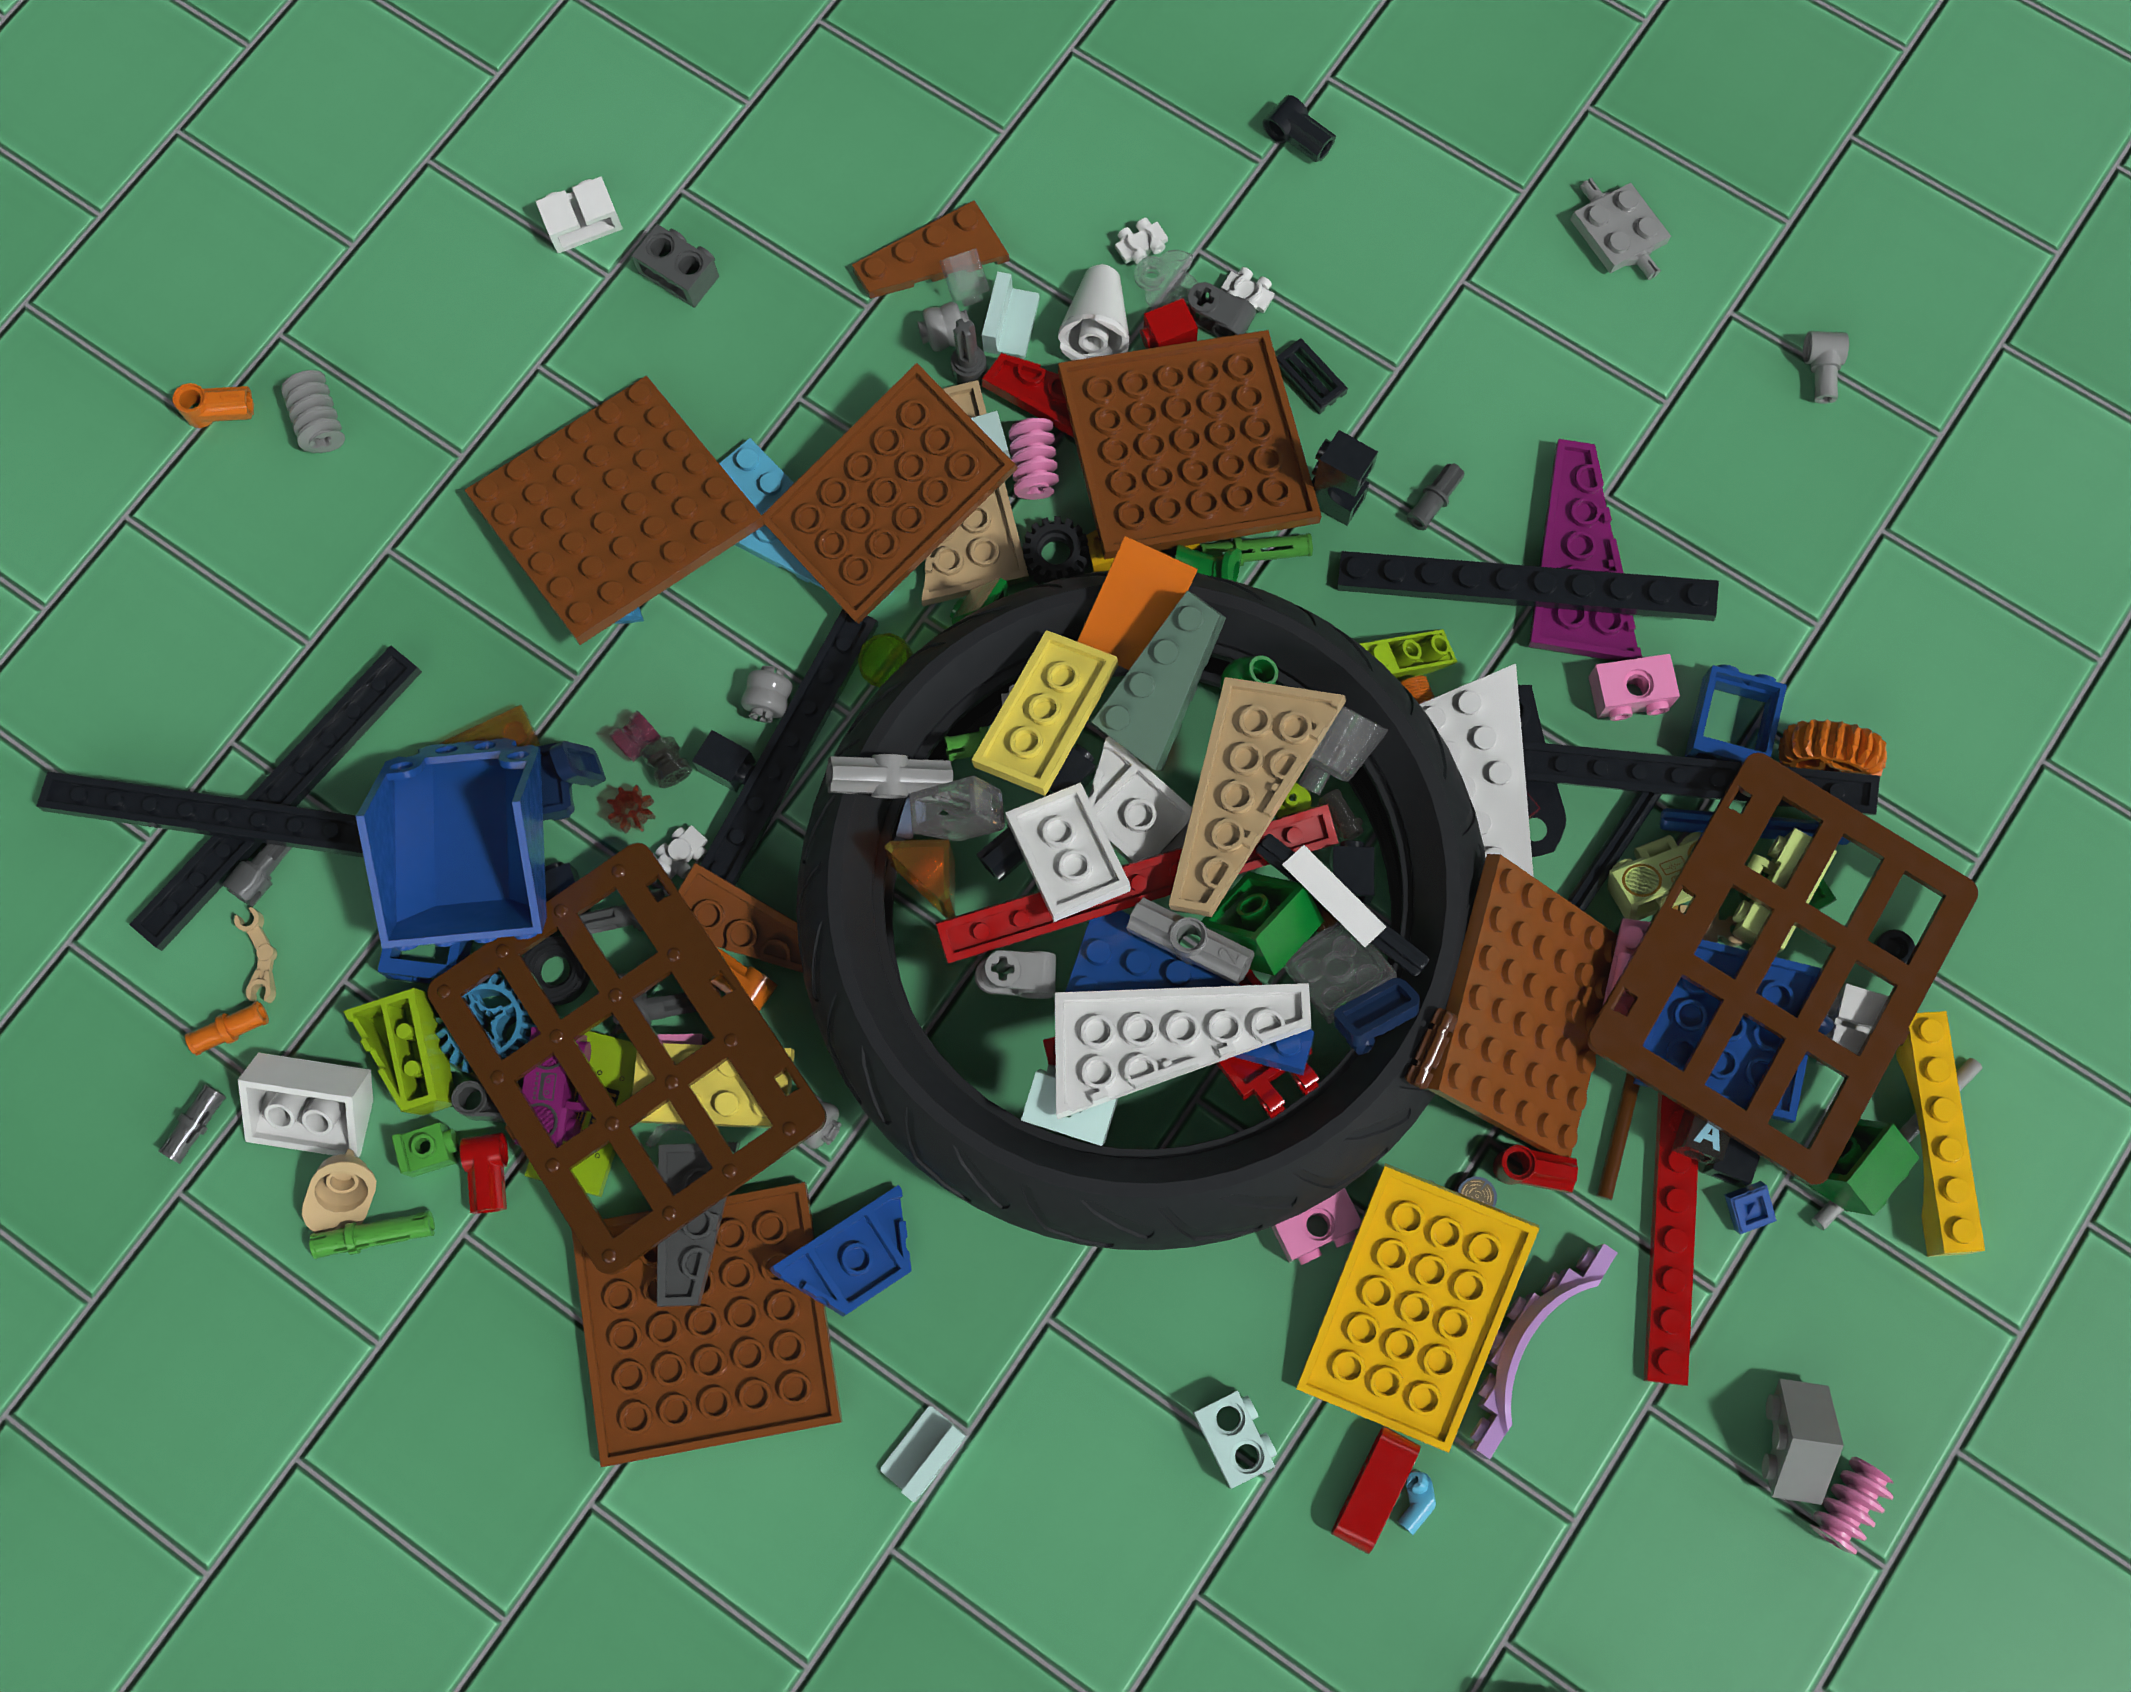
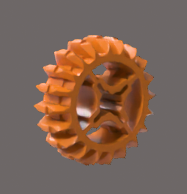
M1813 719L1810 722L1800 721L1797 724L1789 725L1784 730L1783 737L1780 738L1778 748L1779 763L1785 767L1877 775L1881 777L1887 760L1886 742L1882 739V736L1872 733L1869 728H1860L1857 724H1845L1843 721L1832 722L1828 719L1826 721Z

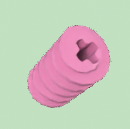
M1027 418L1013 423L1009 431V440L1012 442L1010 444V452L1013 455L1011 460L1018 467L1013 473V480L1016 482L1014 484V493L1019 498L1037 500L1051 497L1054 494V489L1050 486L1059 482L1058 475L1052 473L1057 469V462L1051 459L1056 455V449L1049 446L1055 442L1054 435L1049 433L1053 429V422L1049 419Z
M1851 1457L1849 1465L1854 1472L1844 1470L1840 1474V1478L1846 1486L1833 1484L1831 1491L1837 1500L1829 1497L1824 1498L1822 1505L1828 1513L1815 1511L1813 1518L1819 1527L1810 1525V1527L1832 1545L1856 1555L1858 1551L1850 1542V1539L1852 1537L1862 1541L1867 1539L1859 1526L1864 1524L1875 1527L1876 1523L1869 1516L1868 1512L1872 1510L1881 1514L1884 1513L1885 1509L1877 1501V1498L1880 1496L1892 1500L1894 1496L1886 1485L1887 1483H1894L1886 1474L1858 1457Z

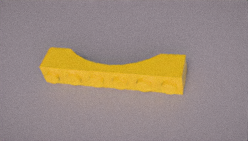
M1947 1011L1916 1013L1907 1030L1910 1033L1902 1046L1899 1045L1896 1050V1057L1912 1096L1920 1131L1924 1172L1921 1218L1927 1257L1966 1255L1985 1251Z

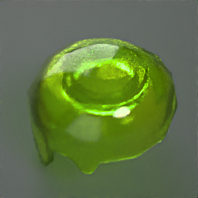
M893 633L872 636L862 645L858 657L861 676L871 685L880 688L913 655L911 647L904 639Z

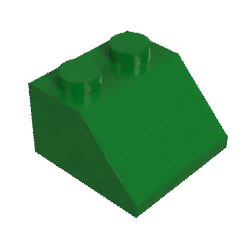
M1247 872L1224 896L1213 916H1205L1201 922L1207 929L1253 950L1254 957L1249 968L1250 970L1275 976L1299 948L1311 938V935L1321 926L1324 920L1311 893L1301 883Z
M1860 1119L1829 1178L1821 1184L1806 1185L1845 1211L1874 1216L1885 1206L1889 1196L1900 1182L1909 1175V1171L1920 1157L1893 1123Z

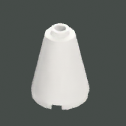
M1095 265L1086 271L1059 328L1058 339L1060 341V349L1072 361L1128 352L1130 338L1120 275L1114 268L1108 265Z

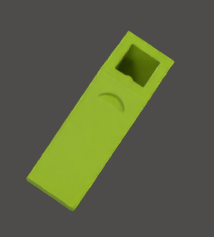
M1444 629L1360 643L1400 682L1414 676L1426 675L1457 663Z

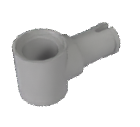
M1809 331L1805 336L1803 360L1805 364H1811V371L1815 373L1816 403L1828 404L1838 399L1837 375L1841 365L1845 364L1849 351V337L1846 332Z

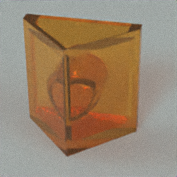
M949 839L889 841L884 848L892 868L946 919L955 917V859Z

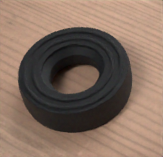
M547 937L523 956L524 961L553 1006L564 1005L574 1001L585 991L589 984V975L564 937ZM553 957L565 958L570 966L569 976L563 983L558 985L545 983L541 975L544 963Z

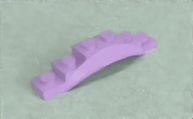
M1606 1244L1598 1245L1594 1250L1588 1247L1577 1262L1576 1268L1581 1270L1579 1274L1570 1268L1562 1270L1560 1274L1554 1271L1541 1290L1544 1293L1543 1296L1540 1297L1536 1293L1526 1295L1525 1299L1518 1296L1506 1315L1511 1321L1504 1332L1498 1330L1486 1360L1488 1365L1497 1370L1496 1376L1490 1373L1478 1390V1394L1482 1396V1399L1477 1406L1491 1414L1488 1420L1482 1417L1470 1435V1438L1474 1440L1470 1450L1483 1459H1491L1500 1442L1512 1426L1511 1399L1515 1375L1525 1348L1540 1324L1553 1310L1570 1297L1584 1290L1597 1287L1618 1252Z

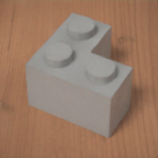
M1779 1379L1774 1395L1770 1394L1766 1402L1767 1419L1772 1420L1774 1429L1772 1434V1450L1770 1454L1766 1453L1763 1457V1478L1768 1479L1773 1498L1822 1505L1844 1446L1829 1386Z

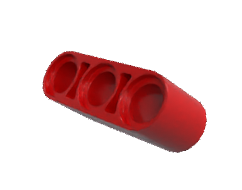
M1383 1426L1339 1512L1331 1534L1364 1553L1370 1554L1414 1466L1421 1446Z

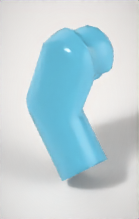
M1419 1470L1411 1471L1405 1482L1410 1506L1397 1521L1412 1535L1416 1533L1436 1507L1432 1480L1428 1474Z

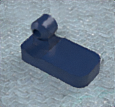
M563 741L550 748V755L556 772L563 781L572 783V785L574 783L589 785L590 787L606 781L599 757L592 747Z
M558 743L537 746L540 747L543 821L550 819L557 821L570 818L575 810L572 783L565 782L559 777L550 755V748Z
M1393 978L1338 1007L1334 1011V1025L1346 1038L1350 1047L1358 1055L1369 1052L1374 1046L1375 1039L1373 1037L1382 1035L1415 1017L1419 1013L1420 998L1418 993L1405 980Z

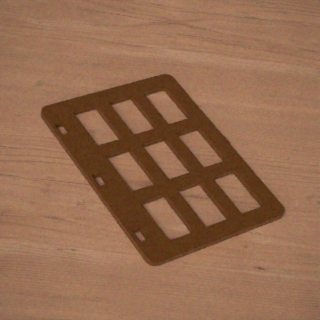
M1753 753L1745 758L1592 1024L1587 1034L1588 1046L1594 1053L1808 1185L1824 1183L1835 1167L1899 1045L1902 1046L1910 1033L1907 1030L1978 898V888L1970 878L1763 753ZM1738 791L1749 797L1741 813L1729 808ZM1781 800L1820 823L1784 888L1744 865ZM1842 837L1881 860L1845 926L1806 903ZM1903 874L1942 897L1907 963L1868 941ZM1731 887L1771 911L1734 978L1694 955ZM1682 889L1693 897L1684 913L1672 908ZM1793 925L1832 948L1796 1016L1791 1015L1756 993ZM1855 963L1894 986L1857 1055L1818 1031ZM1681 977L1720 1001L1682 1070L1642 1046ZM1624 991L1635 998L1626 1016L1614 1011ZM1743 1015L1782 1039L1745 1109L1705 1085ZM1805 1054L1844 1077L1839 1090L1807 1148L1768 1124Z
M643 843L630 844L547 901V918L542 934H537L529 939H516L514 936L501 937L486 943L434 979L428 988L429 1000L506 1122L507 1126H505L508 1134L512 1140L516 1139L596 1269L608 1275L617 1274L820 1131L827 1119L824 1107L654 853ZM657 879H659L669 894L668 897H664L659 902L648 888ZM615 890L619 892L658 951V953L622 978L618 976L579 916ZM558 930L600 992L563 1019H561L521 956ZM500 970L541 1033L504 1060L463 997ZM720 973H722L733 990L722 998L711 983ZM670 974L674 975L715 1037L677 1065L634 1000ZM613 1014L655 1077L654 1081L618 1106L576 1042L578 1038ZM554 1055L596 1120L560 1147H557L517 1083L519 1079ZM728 1059L773 1125L735 1153L691 1088V1085ZM785 1070L798 1087V1090L793 1091L788 1096L776 1080ZM669 1101L713 1167V1169L676 1195L673 1194L631 1128ZM609 1143H611L653 1210L615 1238L572 1171L574 1167Z

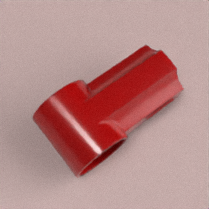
M502 1132L462 1138L460 1142V1158L462 1167L468 1176L470 1213H493L506 1210L504 1167L508 1165L509 1156L505 1135Z
M1514 1145L1503 1150L1495 1157L1493 1171L1495 1176L1507 1185L1522 1184L1572 1193L1577 1181L1578 1166L1576 1158L1534 1151L1523 1145ZM1509 1155L1516 1156L1521 1160L1523 1169L1520 1175L1513 1174L1508 1169L1507 1158Z

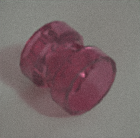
M638 710L628 717V723L624 727H617L609 734L610 738L632 762L642 755V750L647 745H654L661 739L659 733Z

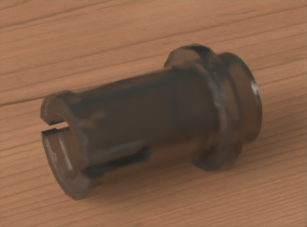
M1335 789L1322 796L1317 804H1328L1337 839L1340 838L1342 842L1352 841L1364 832L1361 826L1363 820L1360 817H1355L1341 795V791Z

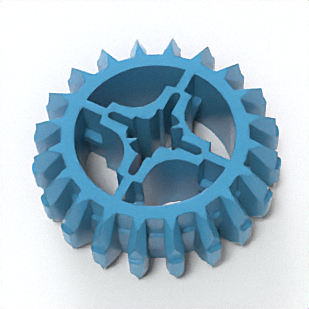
M495 973L489 980H485L463 996L484 1029L488 1027L486 1022L488 1019L485 1014L493 1019L490 1023L493 1035L486 1030L485 1032L503 1060L530 1041L531 1028L536 1027V1025L532 1023L533 1020L506 978L502 981L501 975ZM491 996H502L509 998L512 1003L505 1007L500 1005L491 1009L482 999ZM440 1016L436 1017V1022L445 1026ZM516 1022L515 1031L508 1041L506 1036L509 1026ZM445 1026V1028L436 1032L435 1034L438 1038L447 1040L440 1048L443 1053L452 1054L449 1059L450 1063L455 1066L462 1064V1071L468 1074L473 1072V1069L447 1027Z

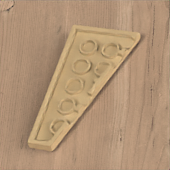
M978 380L943 388L970 418L987 414ZM1005 482L926 558L925 581L922 592L923 606L967 596L971 589L998 578L1006 580L1007 586L1029 581V574L1023 557Z
M1228 677L1224 678L1169 901L1171 910L1207 917L1213 916L1346 702L1345 695Z

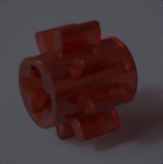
M635 785L632 791H625L622 787H619V794L615 799L607 800V803L615 811L608 816L609 820L613 824L621 821L620 828L626 834L629 832L630 827L638 828L643 832V825L647 820L655 819V815L648 809L654 803L653 798L650 795L641 798L642 790L638 785ZM636 804L637 810H630L627 815L625 813L626 808L633 809Z

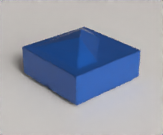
M1762 1181L1724 1194L1734 1230L1740 1235L1777 1221L1768 1187Z

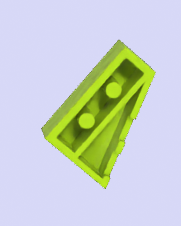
M412 988L343 1011L348 1021L353 1022L362 1038L360 1042L364 1049L371 1053L380 1069L378 1073L401 1112L426 1115L453 1106L451 1097L455 1087L448 1054L443 1053L440 1048L445 1043V1040L438 1038L435 1034L442 1029V1026L436 1022V1017L439 1014L429 1000L428 992Z

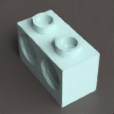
M1235 1391L1193 1412L1230 1489L1275 1467L1271 1458L1276 1456L1277 1452L1266 1432L1259 1435L1253 1423V1420L1259 1416L1248 1395L1241 1398L1239 1392ZM1225 1406L1234 1408L1239 1415V1423L1231 1431L1221 1429L1216 1420L1218 1411ZM1244 1444L1252 1445L1258 1455L1255 1465L1248 1469L1241 1468L1235 1460L1236 1450Z

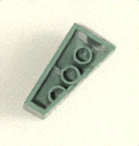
M1186 591L1091 723L1154 771H1163L1170 749L1178 736L1182 720L1190 701L1193 700L1198 688V682L1204 667L1207 666L1226 617L1197 595Z

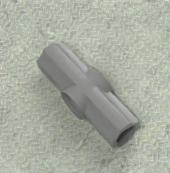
M879 754L873 755L872 758L831 756L828 758L826 769V784L828 793L871 794V797L897 799L907 798L908 795L949 796L951 795L953 785V769L951 761L908 759L906 755Z
M1144 897L1136 904L1126 927L1128 932L1176 955L1178 960L1188 965H1197L1237 986L1244 980L1254 957L1253 950L1207 929L1200 920L1192 917L1185 918ZM1194 934L1201 938L1198 945L1193 948H1185L1180 945V941L1187 935Z

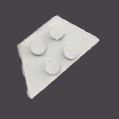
M1108 736L1104 743L1089 800L1112 847L1130 863L1183 847L1192 807L1126 748Z

